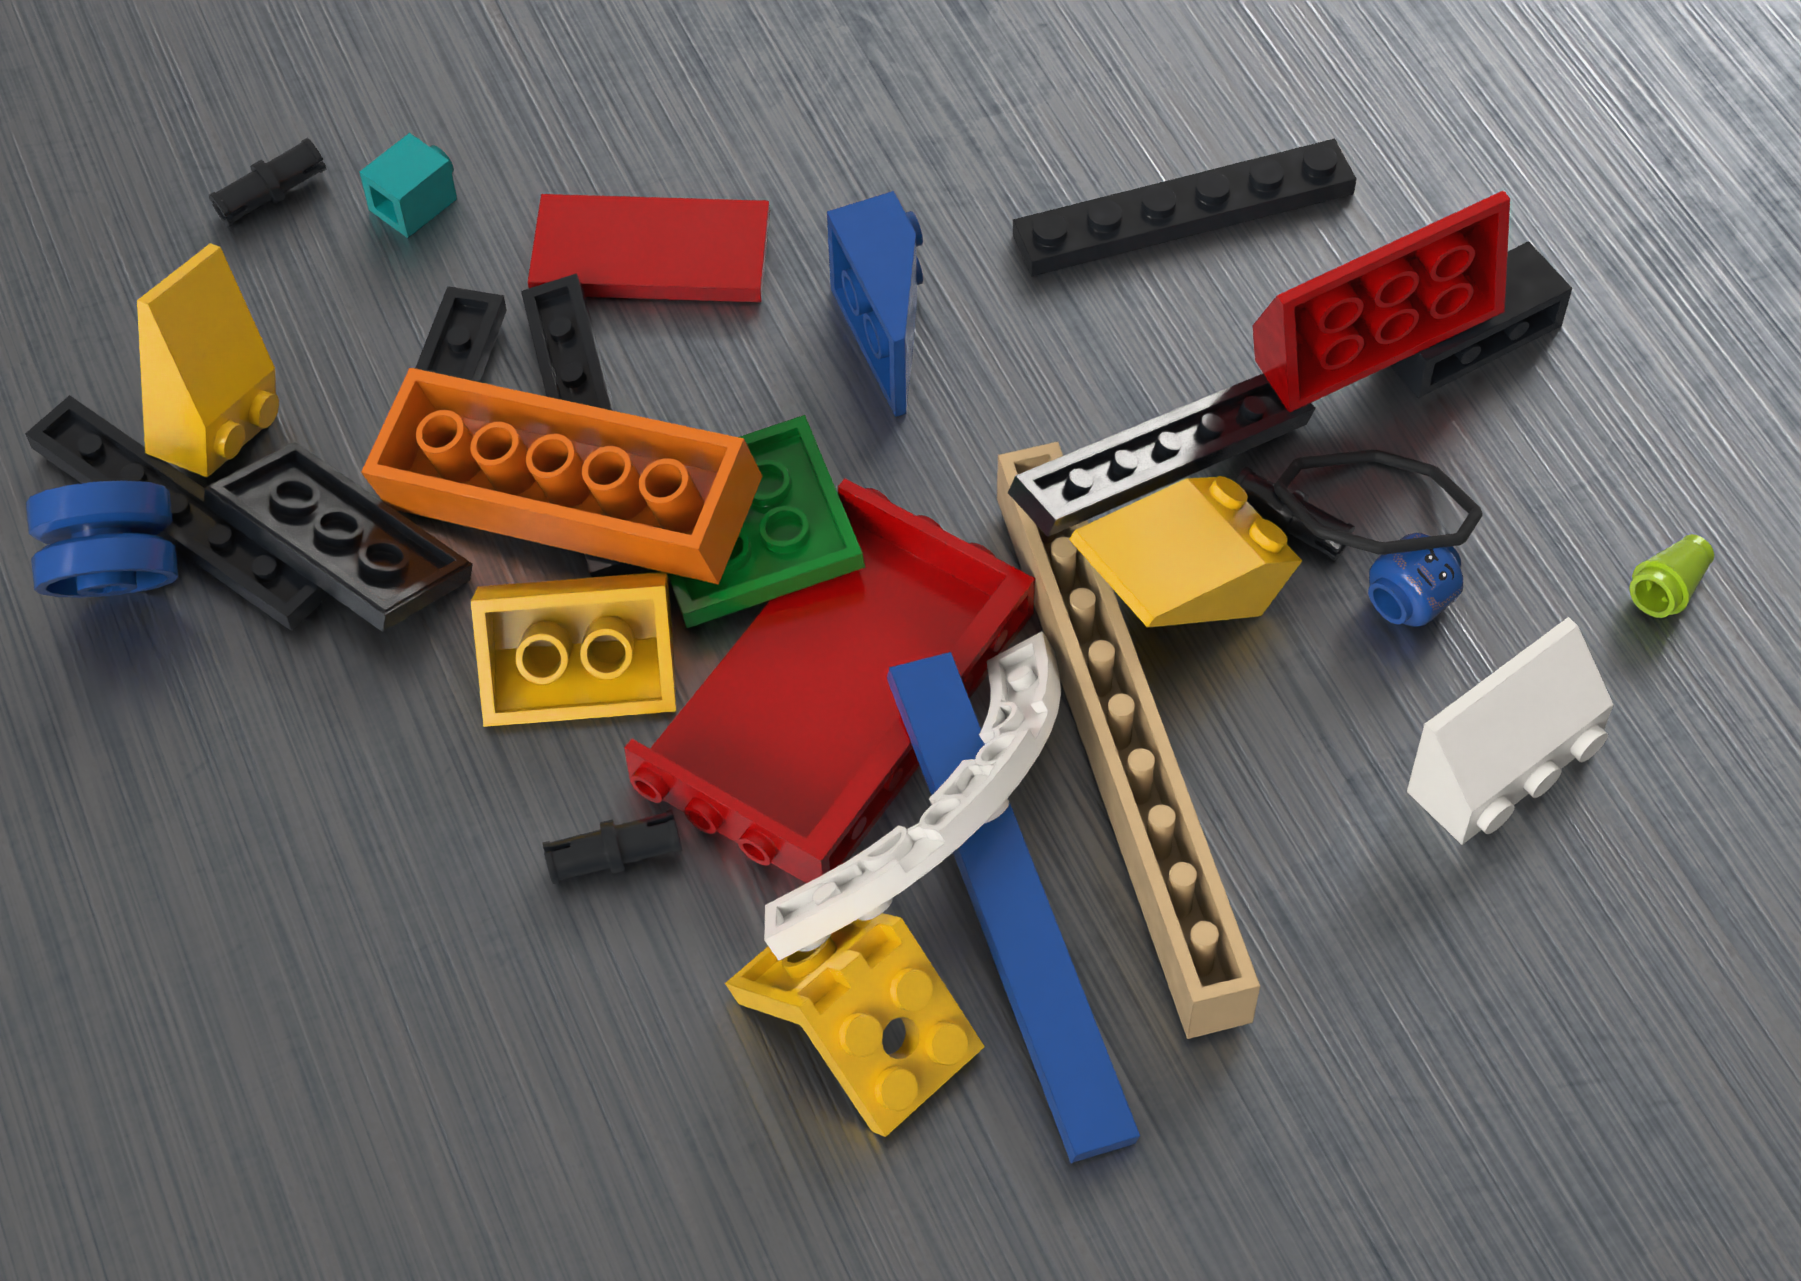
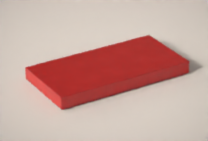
M541 194L528 275V288L577 273L583 286L585 297L762 302L770 221L769 201Z

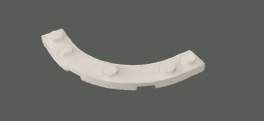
M1043 631L987 660L990 682V706L983 728L979 734L985 745L977 753L976 759L963 760L950 777L929 798L932 805L923 813L918 824L908 829L898 825L850 860L765 905L764 941L778 961L797 951L807 952L816 949L826 942L833 932L857 919L867 921L879 916L890 906L894 896L931 871L958 849L983 824L996 819L1007 809L1009 805L1008 797L1023 780L1039 756L1052 731L1058 714L1061 697L1060 675L1055 650Z

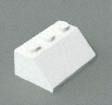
M1569 617L1424 724L1407 793L1461 845L1481 830L1486 834L1496 831L1511 816L1516 803L1528 794L1533 798L1544 794L1558 780L1562 772L1561 769L1575 758L1579 762H1585L1607 740L1608 733L1604 729L1614 704L1578 625Z

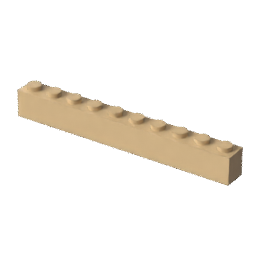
M1054 442L998 455L997 501L1021 569L1024 573L1035 578L1034 606L1043 632L1055 650L1061 683L1186 1037L1190 1039L1253 1023L1260 984L1113 588L1069 540L1073 532L1087 525L1088 521H1083L1047 537L1008 494L1015 475L1063 456L1059 443Z

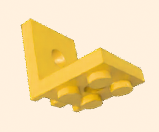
M885 913L867 921L857 919L833 932L828 940L816 949L807 952L797 951L778 961L768 946L725 983L739 1005L801 1025L870 1130L884 1137L889 1135L985 1047L903 919ZM900 1017L905 1026L904 1042L896 1052L887 1054L882 1044L883 1032L892 1020Z

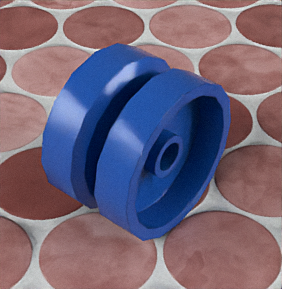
M141 481L89 482L45 490L30 496L27 500L26 511L29 534L45 544H50L36 552L31 558L34 590L39 594L72 598L114 596L159 588L173 583L178 578L175 546L162 537L154 536L162 532L173 522L170 493L165 486Z

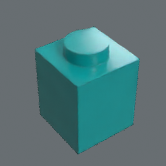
M410 132L359 171L369 211L407 238L457 200L452 176L454 167L449 157L439 147L435 145L428 146Z

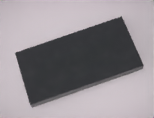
M293 442L205 487L203 505L382 632L471 579L473 563L297 442Z

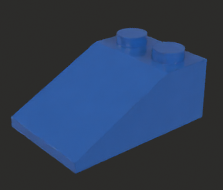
M894 191L827 211L831 291L894 416L898 417L907 413L917 315V285L923 283V273L916 256V247L923 244V237L914 212L909 211L905 213Z

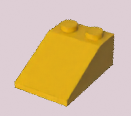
M212 243L204 247L137 300L145 453L207 478L228 459L234 458L240 449L262 429L268 428L275 420L279 410V398L276 395L275 366L221 247Z
M1223 476L1186 478L1076 529L1069 538L1147 628L1262 616L1302 562V559L1287 545L1288 539L1286 534L1277 525L1263 519L1247 502V493L1239 484Z

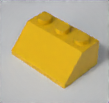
M666 572L477 587L471 599L483 727L676 711L673 632L668 576Z

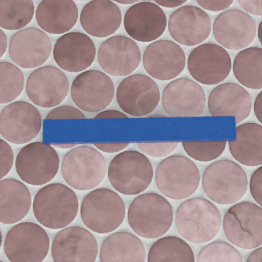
M951 652L889 667L887 681L931 796L950 777L963 760L976 759L977 753L985 745L979 736L981 728ZM1009 802L1007 809L999 817L983 824L953 854L1071 1163L1136 1144L1140 1133Z

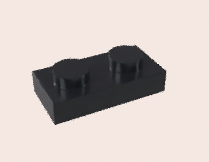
M447 286L415 369L480 382L507 311L504 295Z

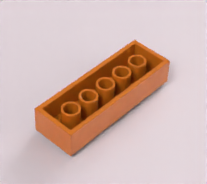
M409 368L361 471L381 500L394 510L718 585L763 477L744 438L415 368Z

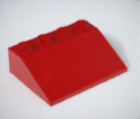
M1504 190L1289 289L1273 299L1252 325L1255 362L1289 413L1505 312L1510 198Z

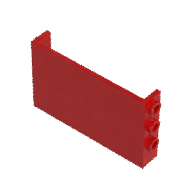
M846 478L838 485V495L862 550L865 568L770 600L652 747L648 748L634 739H631L624 747L629 779L639 794L655 803H660L662 800L684 812L686 818L701 831L708 834H714L717 831L738 843L742 852L756 863L764 866L772 863L805 883L820 877L849 860L919 767V762L887 681L889 667L951 652L970 699L988 675L987 660L1006 651L1034 614V577L996 558L983 545L967 543L943 530L933 519L924 515L916 516L891 503L880 491L873 488H863Z

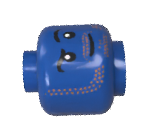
M1412 533L1404 536L1400 540L1429 537L1430 535H1426L1423 533ZM1453 546L1381 555L1369 569L1370 587L1368 588V595L1371 603L1381 616L1391 623L1397 625L1405 624L1412 627L1424 626L1451 605L1462 593L1463 574L1460 568L1461 558Z

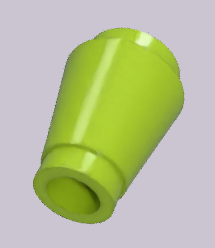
M1690 534L1638 564L1633 571L1629 587L1633 602L1644 613L1657 618L1682 612L1709 565L1714 560L1712 546L1701 536Z

